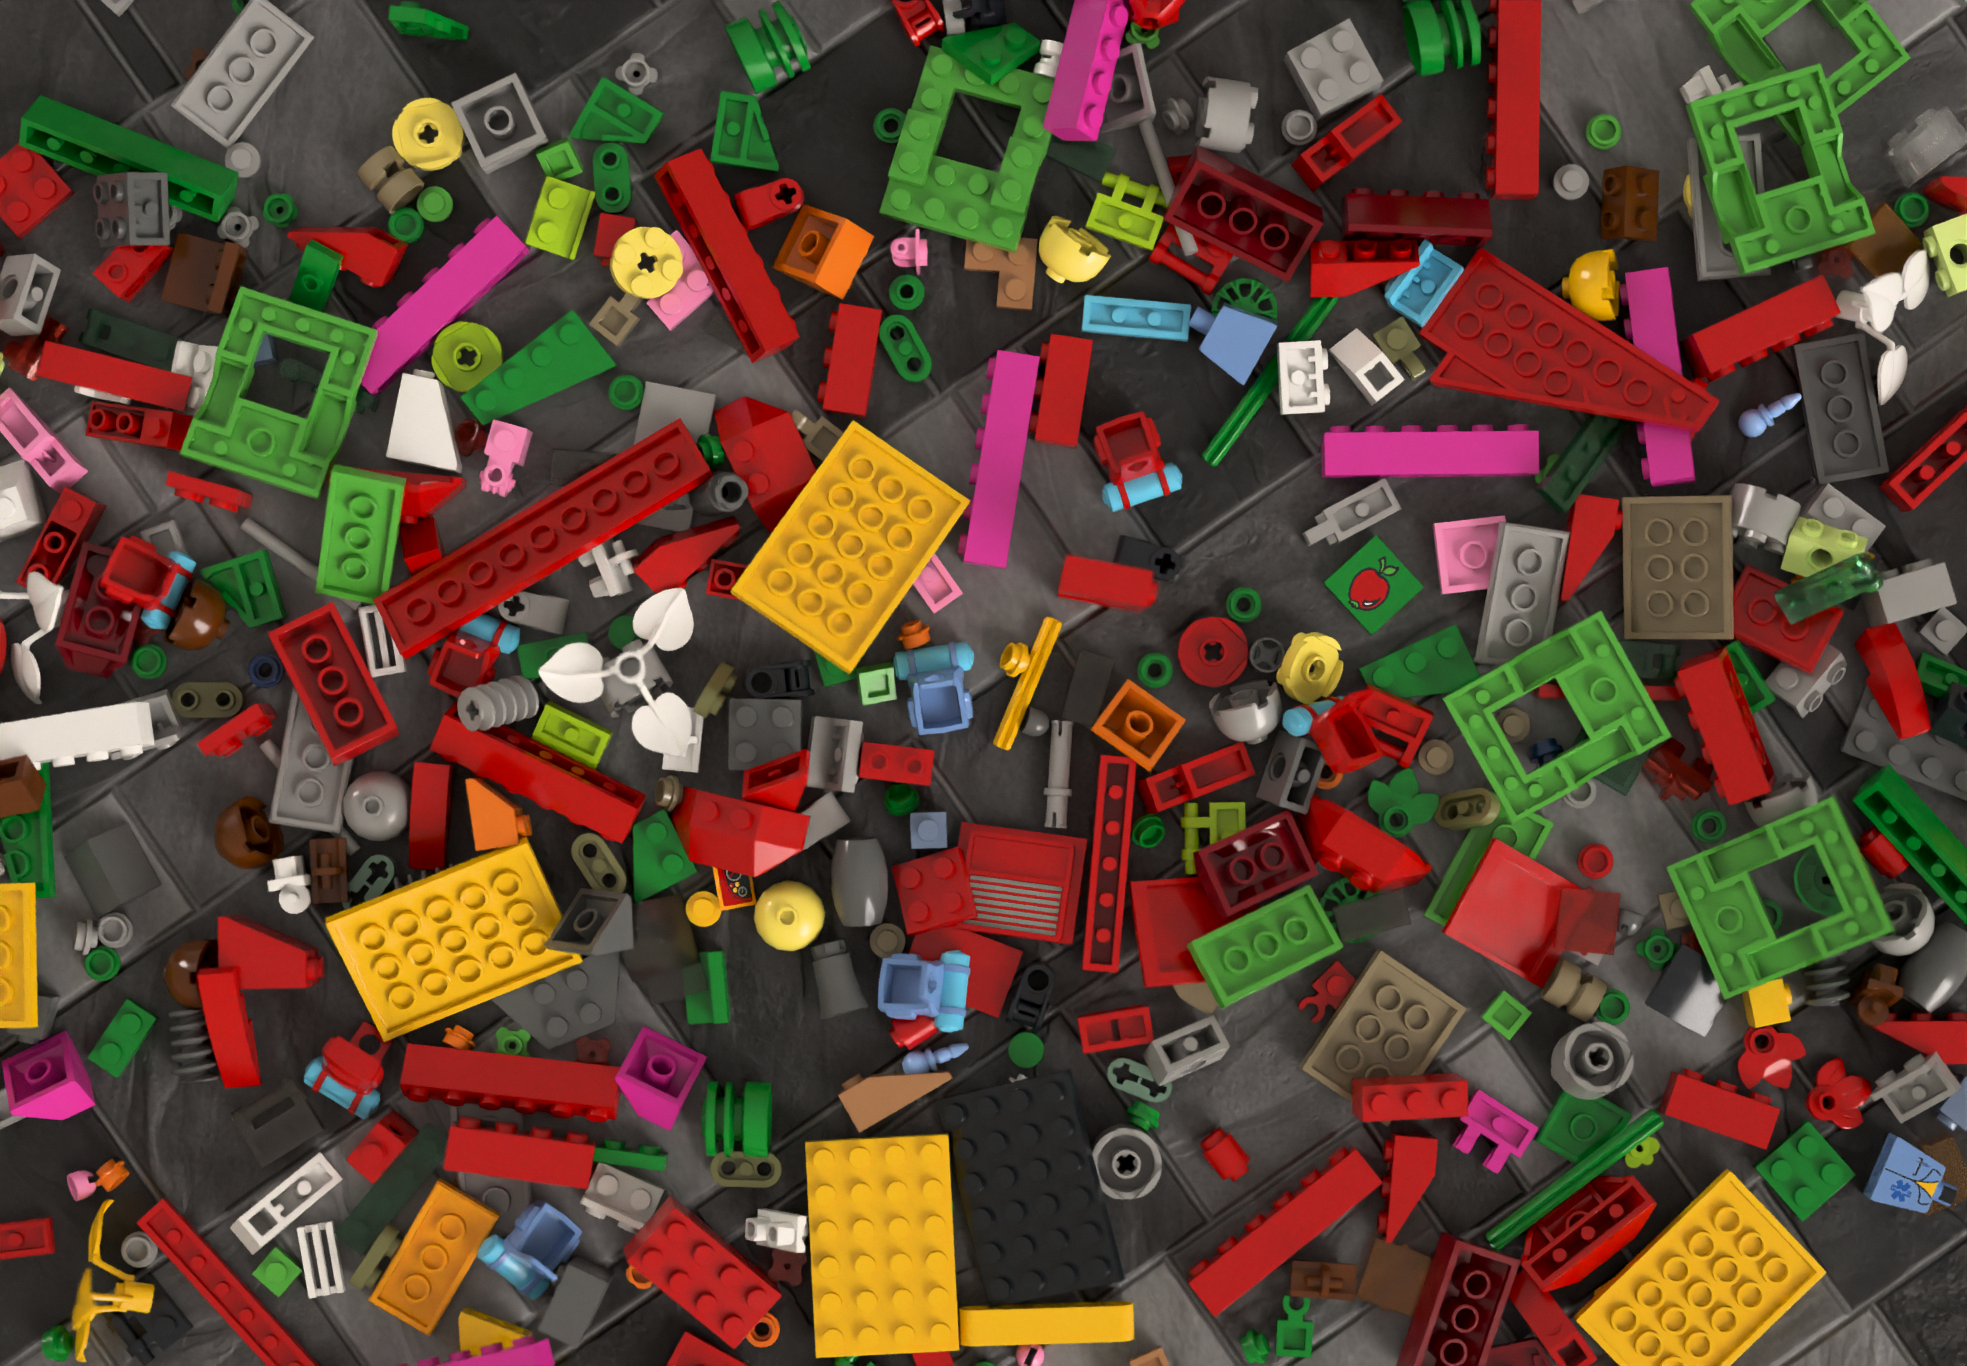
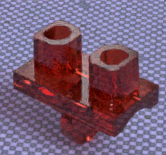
M46 315L40 334L28 335L23 344L15 340L8 343L3 351V356L10 362L8 367L35 382L38 377L36 374L44 342L49 341L63 345L64 342L61 340L69 328Z
M1670 738L1650 754L1643 763V766L1656 774L1653 781L1662 787L1659 798L1663 801H1667L1672 794L1682 801L1686 796L1696 801L1704 792L1707 793L1711 789L1713 782L1709 779L1714 766L1712 764L1708 765L1705 759L1699 757L1694 759L1690 766L1682 762L1680 758L1685 751V747L1674 738Z

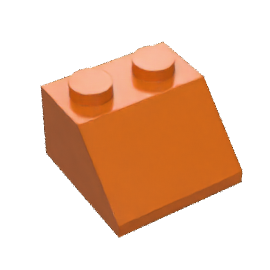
M803 204L772 267L822 293L843 300L875 236L844 217Z
M1127 679L1091 730L1145 769L1151 771L1186 719Z
M483 778L465 779L476 851L518 845L520 839L532 835L529 814L524 815L521 806Z

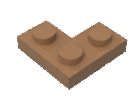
M1021 237L1016 253L969 240L966 241L964 270L999 273L996 308L1032 311L1038 239Z

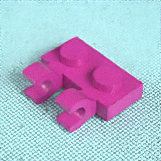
M1476 1089L1468 1101V1116L1458 1117L1466 1126L1458 1134L1452 1146L1468 1154L1479 1135L1482 1134L1496 1143L1482 1165L1498 1174L1510 1153L1517 1158L1522 1156L1539 1128L1481 1090Z

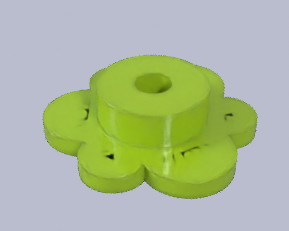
M1649 1136L1639 1144L1641 1145L1640 1151H1637L1635 1147L1624 1155L1626 1165L1630 1168H1637L1642 1163L1650 1165L1653 1162V1154H1656L1660 1148L1657 1139Z

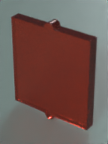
M1591 886L1587 887V889L1561 887L1554 949L1580 952L1582 956H1586L1588 953L1613 955L1620 893L1598 891Z

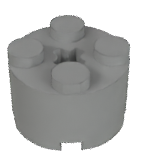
M1206 76L1202 88H1208L1206 98L1199 97L1195 137H1200V139L1195 143V146L1199 145L1209 150L1239 154L1241 150L1245 149L1246 144H1251L1253 139L1254 123L1249 122L1250 109L1256 108L1258 88L1251 87L1249 82Z
M1736 483L1729 494L1732 495L1733 538L1738 537L1736 543L1752 550H1757L1758 545L1765 546L1764 549L1769 552L1784 555L1790 533L1798 519L1801 505L1781 494H1778L1777 497L1767 494V489Z
M638 639L624 646L622 652L623 654L626 652L636 653L637 650H640L645 645ZM652 647L642 657L646 666V674L642 681L653 700L663 694L660 687L666 683L670 688L673 685V681L654 647ZM619 656L612 660L609 657L603 658L602 670L615 666ZM617 674L601 677L603 692L600 695V699L611 718L619 717L616 710L625 708L627 713H630L648 704L637 684L624 683Z
M1605 1022L1583 1024L1565 1034L1555 1045L1551 1058V1076L1564 1091L1576 1098L1584 1100L1600 1098L1622 1086L1631 1075L1634 1059L1627 1044L1628 1040L1618 1028ZM1589 1055H1591V1056L1593 1057V1059H1592V1064H1591V1059L1589 1058Z
M1117 1124L1104 1130L1095 1139L1091 1150L1100 1185L1105 1194L1115 1199L1130 1200L1145 1196L1156 1186L1161 1176L1162 1158L1155 1140L1148 1132L1130 1124ZM1131 1154L1133 1167L1130 1169L1125 1166L1119 1169L1120 1163L1117 1158L1120 1155L1127 1157Z

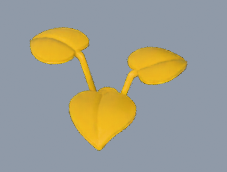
M107 1199L103 1202L91 1226L88 1243V1261L124 1280V1283H116L114 1294L91 1293V1269H86L79 1285L77 1302L72 1315V1329L76 1330L75 1357L79 1362H87L84 1350L88 1340L90 1322L97 1313L127 1312V1310L149 1313L153 1300L154 1285L134 1282L135 1275L126 1274L101 1259L100 1241L103 1215L114 1202L112 1199ZM93 1300L112 1301L114 1305L95 1306Z

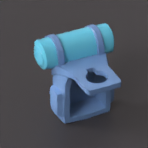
M967 641L960 643L949 642L944 645L918 649L912 648L907 649V651L895 652L892 663L894 673L899 680H907L911 690V697L907 699L911 726L916 727L919 735L946 733L969 727L970 718L973 717L972 696L970 689L964 688L963 679L964 671L971 670L974 652Z
M951 950L942 953L941 959L935 961L922 960V956L913 953L893 954L891 958H883L878 987V1009L885 1012L888 1017L896 1019L914 1020L917 1015L933 1017L934 1026L948 1033L963 1030L964 1018L967 1013L965 1009L968 978L971 972L969 968L970 956L960 950Z
M536 1200L525 1208L514 1223L516 1227L505 1240L497 1234L492 1235L483 1241L477 1253L478 1258L485 1263L487 1268L496 1271L514 1285L519 1293L525 1294L531 1300L537 1299L546 1291L550 1280L555 1282L558 1277L551 1271L560 1262L565 1263L570 1258V1255L580 1242L579 1236L583 1232L567 1216L542 1200Z

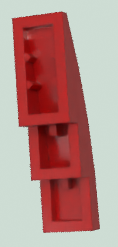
M49 341L44 342L36 374L39 377L179 412H184L192 377Z
M236 966L199 969L197 979L213 1052L225 1088L261 1086L262 1080L252 1019H248L244 993H240Z

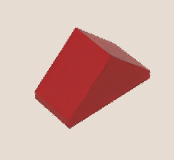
M434 517L417 521V524H407L399 527L403 556L411 576L446 557Z
M808 749L800 750L744 771L742 798L747 802L795 812L809 777L810 752Z

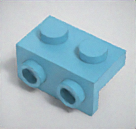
M1426 239L1418 246L1420 266L1390 278L1385 287L1384 295L1390 308L1422 328L1464 271L1461 265L1435 250L1432 243Z

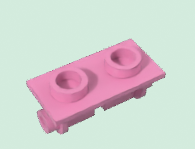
M916 229V238H897L892 242L891 253L893 262L899 267H916L917 275H920V266H927V239H920L919 229Z

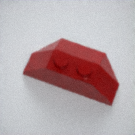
M744 396L714 411L724 451L735 474L743 482H746L748 487L747 499L754 512L770 534H772L813 477L817 468L790 412Z
M357 468L406 479L400 523L417 524L418 518L427 519L466 488L467 480L462 477ZM332 469L330 470L329 475H328V478H327V482H328L329 484H330V478H331V471H332Z
M683 785V798L680 804L674 808L671 821L689 861L758 877L791 856H795L803 851L811 816L755 804L742 799Z
M1315 793L1311 798L1307 815L1297 812L1311 856L1319 860L1320 864L1327 870L1337 871L1348 878L1358 889L1377 893L1416 885L1432 868L1430 864L1422 861L1421 857L1406 845L1346 808L1329 800L1320 799L1321 797Z
M1596 1176L1528 1228L1524 1254L1520 1264L1543 1293L1578 1283L1636 1238L1657 1203L1634 1176Z

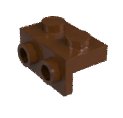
M1628 165L1605 169L1602 182L1601 239L1608 241L1626 239L1647 243L1657 241L1659 170Z

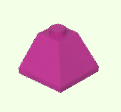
M643 1026L619 1069L615 1081L638 1116L671 1131L707 1056Z
M66 1030L1 1061L9 1111L13 1116L65 1120L95 1105L91 1079Z

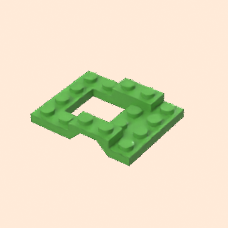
M1695 0L1688 6L1689 10L1709 34L1706 37L1738 80L1742 81L1743 85L1746 86L1788 73L1762 38L1811 1L1832 29L1837 27L1857 52L1855 57L1826 78L1837 115L1911 59L1867 0ZM1794 110L1772 116L1795 147L1804 142Z
M931 45L911 109L908 108L888 173L889 182L879 211L880 215L1016 253L1027 219L1030 196L1039 167L1046 156L1052 133L1045 130L1043 124L1055 79L1015 68L990 86L941 48ZM955 92L1021 109L1013 137L1010 136L999 173L936 156Z
M1821 63L1696 100L1685 105L1707 174L1703 176V180L1724 244L1730 243L1741 276L1876 233L1865 198L1851 184L1842 158L1843 131ZM1794 110L1805 143L1800 146V150L1810 179L1756 195L1735 128Z
M240 286L216 352L210 386L203 405L192 419L180 454L189 459L320 500L329 472L334 464H336L357 405L355 399L379 334L378 331ZM264 334L330 354L307 419L245 399L255 372L253 365Z
M1598 611L1573 626L1561 630L1442 698L1513 824L1574 791L1594 776L1614 765L1635 757L1672 737L1602 611ZM1555 678L1588 738L1526 774L1492 712Z
M1835 796L1666 867L1724 1000L1895 930ZM1815 845L1844 911L1778 938L1749 872Z

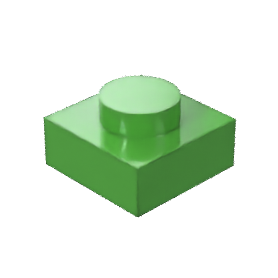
M569 136L536 149L535 155L546 176L563 181L583 172V165Z
M891 662L856 668L859 699L862 706L897 699L894 667Z
M1502 989L1480 1017L1507 1040H1510L1532 1013Z
M278 1245L252 1275L279 1298L301 1274L304 1268Z

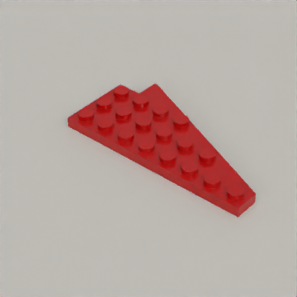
M1481 247L1419 332V336L1446 354L1428 379L1432 385L1693 432L1700 431L1719 404V399Z

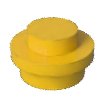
M1011 642L1006 646L1000 658V668L1005 670L1008 676L1016 677L1019 673L1026 671L1031 659V655L1028 653V646L1021 642L1018 644Z
M700 891L693 894L686 904L688 919L700 927L714 924L722 912L719 908L718 897L708 891Z

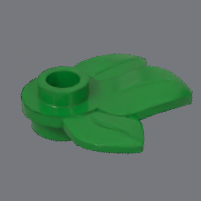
M1407 768L1397 773L1390 780L1389 785L1373 780L1368 790V802L1370 807L1379 815L1378 824L1381 831L1393 838H1400L1407 835L1412 830L1413 825L1424 824L1433 817L1439 804V795L1419 793L1417 778L1412 769ZM1394 813H1398L1402 818V823L1398 827H1393L1389 822L1390 816Z

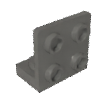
M124 172L97 176V182L94 185V199L98 203V219L95 223V233L99 239L100 247L170 245L167 173Z

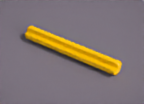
M1048 616L1044 618L1030 652L1029 666L1024 673H1021L993 740V744L996 747L1004 750H1010L1062 627V622Z

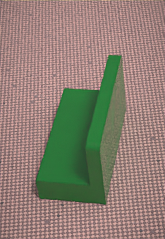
M724 950L683 954L681 958L688 1024L729 1023L731 1017Z

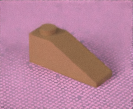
M949 1069L930 1070L926 1073L905 1074L904 1072L870 1074L864 1078L859 1073L841 1084L844 1090L839 1092L838 1097L860 1133L951 1080L953 1075Z

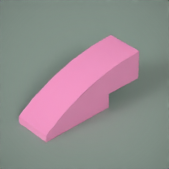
M9 387L0 395V432L20 456L33 466L49 487L60 494L64 487L71 488L88 470L12 388Z

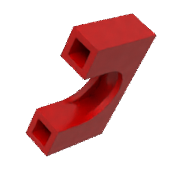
M1067 555L1063 563L1057 598L1140 614L1155 602L1159 581L1152 580L1154 571Z

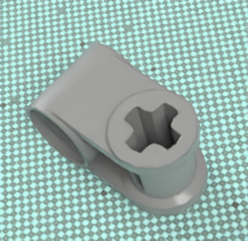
M521 591L500 603L498 609L502 617L508 622L531 627V629L546 633L563 635L570 600ZM515 598H519V602L525 606L524 611H517L516 616H512V611L506 608L507 603H514Z
M829 792L805 808V811L801 813L811 816L803 850L823 837L825 839L851 821L832 792Z

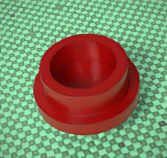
M1592 843L1580 850L1577 857V865L1584 876L1591 879H1600L1611 871L1613 856L1606 846Z

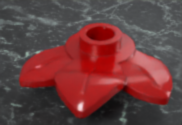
M1770 1025L1758 1028L1751 1026L1743 1037L1745 1051L1737 1063L1739 1077L1747 1089L1756 1086L1762 1078L1774 1086L1787 1089L1792 1079L1791 1061L1805 1056L1806 1050L1800 1039L1791 1033H1777ZM1763 1034L1766 1037V1044L1758 1048L1755 1044V1039L1758 1035Z
M1831 1059L1817 1071L1816 1087L1809 1092L1806 1099L1807 1110L1815 1119L1820 1121L1831 1120L1841 1129L1856 1128L1863 1123V1117L1858 1107L1869 1098L1871 1083L1860 1076H1847L1842 1059ZM1824 1097L1828 1099V1109H1825L1822 1104Z

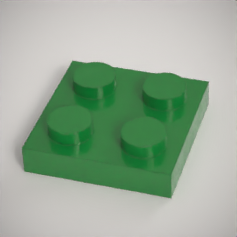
M1804 1120L1752 1166L1802 1222L1856 1175L1808 1120Z

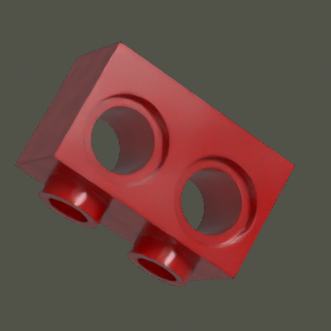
M171 245L118 246L92 274L118 298L129 303L170 259L174 248Z
M863 742L859 778L931 786L935 750Z
M1147 1004L1076 1015L1083 1054L1146 1044L1154 1041Z

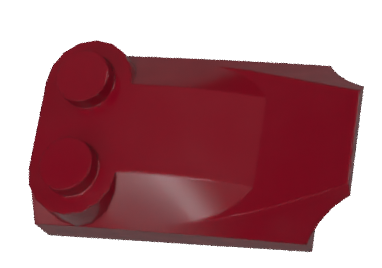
M83 542L55 647L64 660L65 668L108 679L114 671L127 663L142 607L134 602L130 604L122 603L104 594V589L99 584L113 549Z
M1290 809L1193 852L1196 872L1210 903L1222 918L1235 914L1319 875L1316 868L1318 860L1311 856L1300 819L1292 816Z

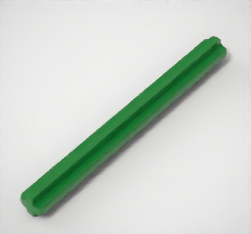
M1316 297L1284 342L1309 341L1338 301V297ZM1277 352L1202 453L1201 458L1209 465L1216 467L1279 382Z
M1654 1109L1648 1110L1487 1232L1486 1239L1495 1250L1503 1248L1663 1127L1664 1121L1658 1112Z

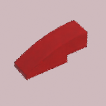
M1380 94L1332 129L1324 138L1300 154L1291 166L1309 189L1314 192L1403 121L1383 95Z
M1893 622L1865 629L1854 645L1871 673L1865 682L1899 740L1929 732L1931 724L1923 687L1915 663L1896 623Z
M1239 742L1137 781L1136 784L1147 813L1154 814L1253 776L1256 773L1244 742Z
M414 762L409 828V868L435 871L436 867H440L441 871L446 870L452 811L451 791L454 765Z

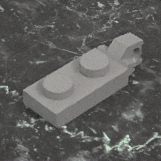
M1383 478L1321 511V514L1314 517L1318 525L1302 535L1308 546L1326 538L1329 545L1335 542L1339 543L1401 510V507L1386 478Z

